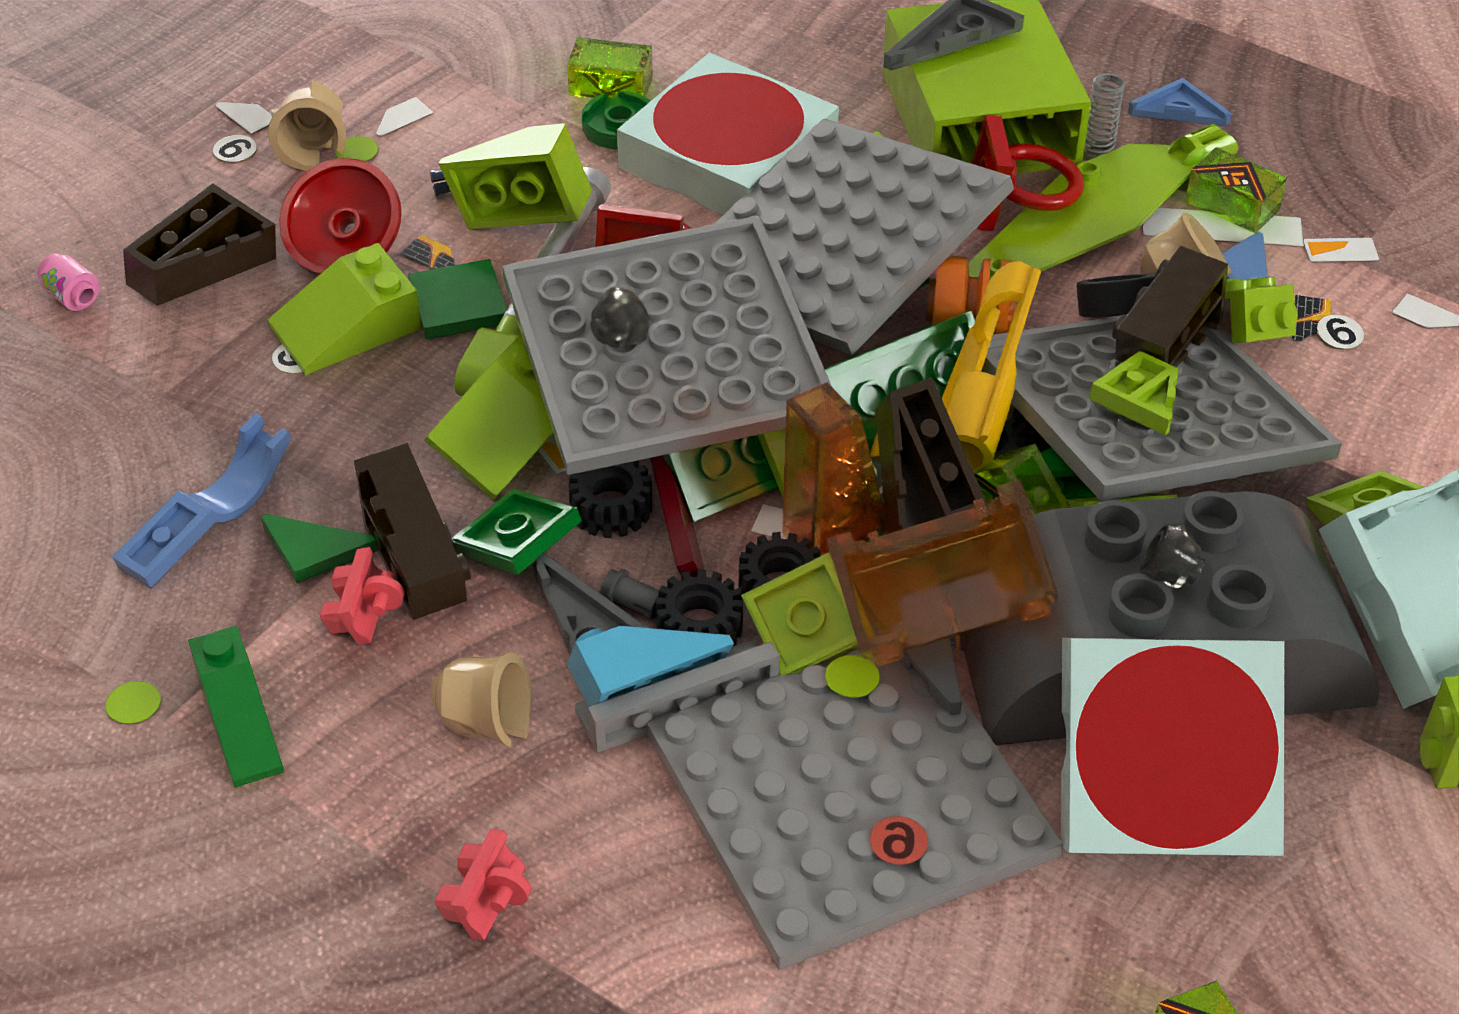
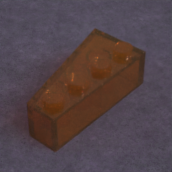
M826 382L787 400L782 533L787 539L789 533L797 534V542L799 543L805 537L811 540V548L817 546L821 550V556L829 553L832 560H837L845 553L866 544L870 539L886 531L884 506L861 416Z

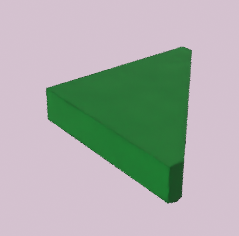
M271 514L261 516L264 530L296 583L353 561L357 549L370 547L373 552L377 551L376 540L373 535Z

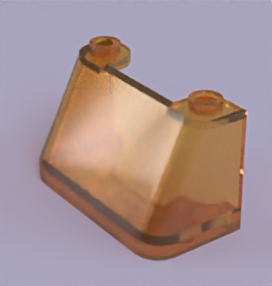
M1021 479L997 486L999 497L991 500L988 506H985L984 500L981 498L973 501L974 508L880 537L877 531L867 533L870 540L867 543L864 540L854 542L851 532L827 539L859 650L864 659H874L875 665H885L902 659L905 656L903 651L1018 616H1021L1022 621H1030L1051 613L1050 605L1058 600V591Z

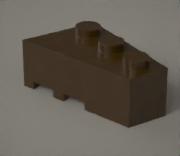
M212 183L123 249L126 285L158 306L275 260V224Z
M1180 245L1170 260L1165 259L1161 262L1155 279L1150 286H1144L1139 291L1131 311L1127 315L1122 314L1118 318L1112 333V338L1116 340L1115 360L1124 362L1137 352L1142 351L1177 367L1187 358L1188 351L1185 348L1192 343L1200 346L1206 338V335L1202 333L1208 327L1217 330L1222 326L1228 263Z
M933 378L891 391L875 409L888 553L970 524L989 508Z
M408 443L354 460L364 526L368 534L373 535L375 538L377 551L387 570L393 572L395 580L403 586L405 591L403 601L413 620L466 602L465 581L471 579L469 566L462 553L457 554L453 547L449 528L441 520Z

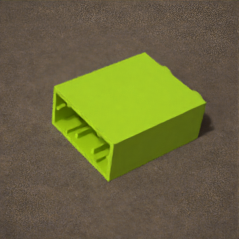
M987 0L1024 15L1023 29L1020 32L891 71L884 67L882 69V74L911 143L915 147L971 163L985 115H995L1002 117L1009 146L1014 144L1041 145L1060 152L1076 165L1083 161L1091 100L1039 0ZM944 3L886 10L883 66L884 54ZM1016 161V174L1055 169L1039 161Z

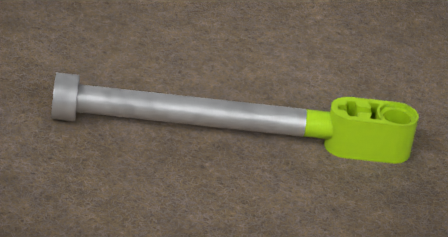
M584 167L593 191L578 221L556 223L536 259L568 253L590 212H596L601 204H605L611 192V183L601 171ZM510 303L496 330L481 327L475 334L456 370L454 381L456 394L463 396L519 334L522 335L512 303Z

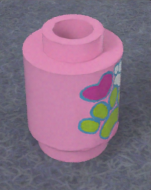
M58 253L51 254L39 265L38 278L40 279L41 286L69 310H83L95 301L100 289L98 278L71 256Z

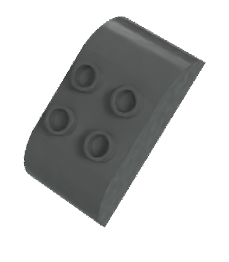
M1204 491L1189 497L1136 502L1108 500L1093 506L1044 511L1016 521L986 539L963 562L951 585L949 598L983 727L995 745L1066 738V728L1062 714V638L1285 641L1284 715L1377 705L1379 684L1376 673L1313 523L1299 507L1270 494L1249 491L1231 493Z

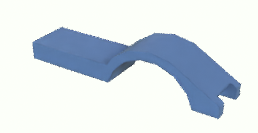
M254 413L239 429V442L235 455L225 473L212 486L199 493L185 494L178 490L112 556L117 567L147 587L152 588L215 522L224 523L235 519L256 503L266 490L291 441L289 432L281 428L273 437L262 430L265 424L262 416Z

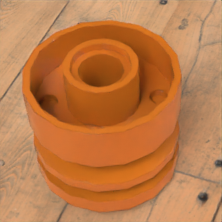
M949 255L937 268V277L930 278L926 321H932L933 325L968 311H972L974 320H976L990 280L991 259L984 258L978 277H969L967 257ZM1001 260L1000 268L1012 261ZM1008 301L996 306L1001 312L994 334L1009 332L1015 313L1016 302Z

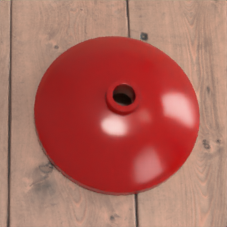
M353 158L325 161L306 171L288 191L280 212L279 227L281 238L290 256L300 266L311 273L320 275L340 257L379 243L387 253L399 232L402 216L401 202L398 192L390 179L371 163ZM355 224L352 231L344 233L348 225Z

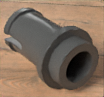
M612 569L608 572L602 583L600 594L614 604L619 603L645 615L649 619L656 617V597H659V589L629 577V572L625 569H621L619 572Z

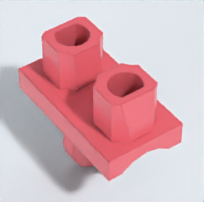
M370 547L357 549L352 565L335 567L332 584L334 591L341 600L324 603L320 613L321 621L330 634L349 632L357 645L371 644L379 616L384 615L385 610H394L401 606L405 594L403 586L395 580L393 572L388 570L382 571L374 564L372 559L373 551Z
M490 829L483 844H464L457 857V868L464 878L462 884L443 885L435 899V905L443 918L448 921L462 923L471 939L485 940L498 913L504 912L508 904L522 905L526 903L532 890L530 883L522 876L526 869L525 865L507 847V835L504 830Z

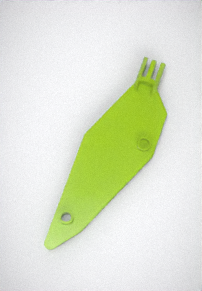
M1213 123L1178 138L1171 145L1129 143L1079 163L1076 166L1079 168L1084 179V190L1079 200L1073 205L1057 211H1039L1029 208L1022 210L969 262V277H978L984 258L991 259L990 279L1000 269L1001 260L1021 261L1044 271L1135 232L1192 174L1197 173L1191 170L1193 167L1216 165L1231 159L1237 154L1239 149L1237 141ZM1060 174L1040 194L1052 195L1065 191L1068 187L1066 178Z

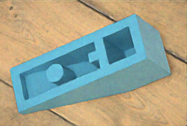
M618 626L603 632L602 629L597 628L582 634L575 641L567 666L589 707L726 658L734 643L730 635L629 626Z

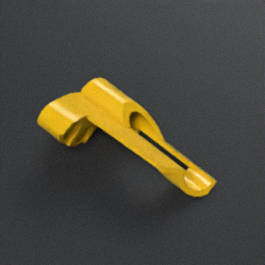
M1021 261L1007 263L998 269L989 280L974 326L968 331L942 396L944 406L974 474L977 473L978 475L990 468L1014 395L1017 373L1015 353L1042 271ZM1003 302H1016L1018 304L995 376L981 372L1001 312L996 306ZM876 434L870 451V457L875 458L880 463L878 435Z

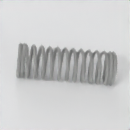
M1100 74L1093 80L1094 88H1092L1093 94L1091 95L1092 100L1084 148V157L1088 160L1096 156L1089 155L1086 150L1101 154L1112 151L1115 147L1125 88L1124 80L1115 74ZM1110 81L1119 85L1120 88L1108 84L1097 85V82ZM1098 93H1103V94L1113 95V96H1115V97H1105V96H1099V95H1097V94H1098ZM1097 99L1110 100V101H1112V102H1114V103L1098 102V101H1096V100H1097ZM1096 105L1109 106V107H1111V108H1113V109L1097 108V107H1095V106H1096ZM1095 111L1109 112V113H1111L1112 115L1096 114V113H1094V112H1095ZM1094 117L1108 118L1111 121L1095 120ZM1093 123L1107 124L1110 127L1095 126ZM1091 129L1106 130L1109 133L1094 132ZM1090 135L1106 136L1108 139L1093 138ZM1090 147L1106 148L1107 150L1095 151L1090 149Z

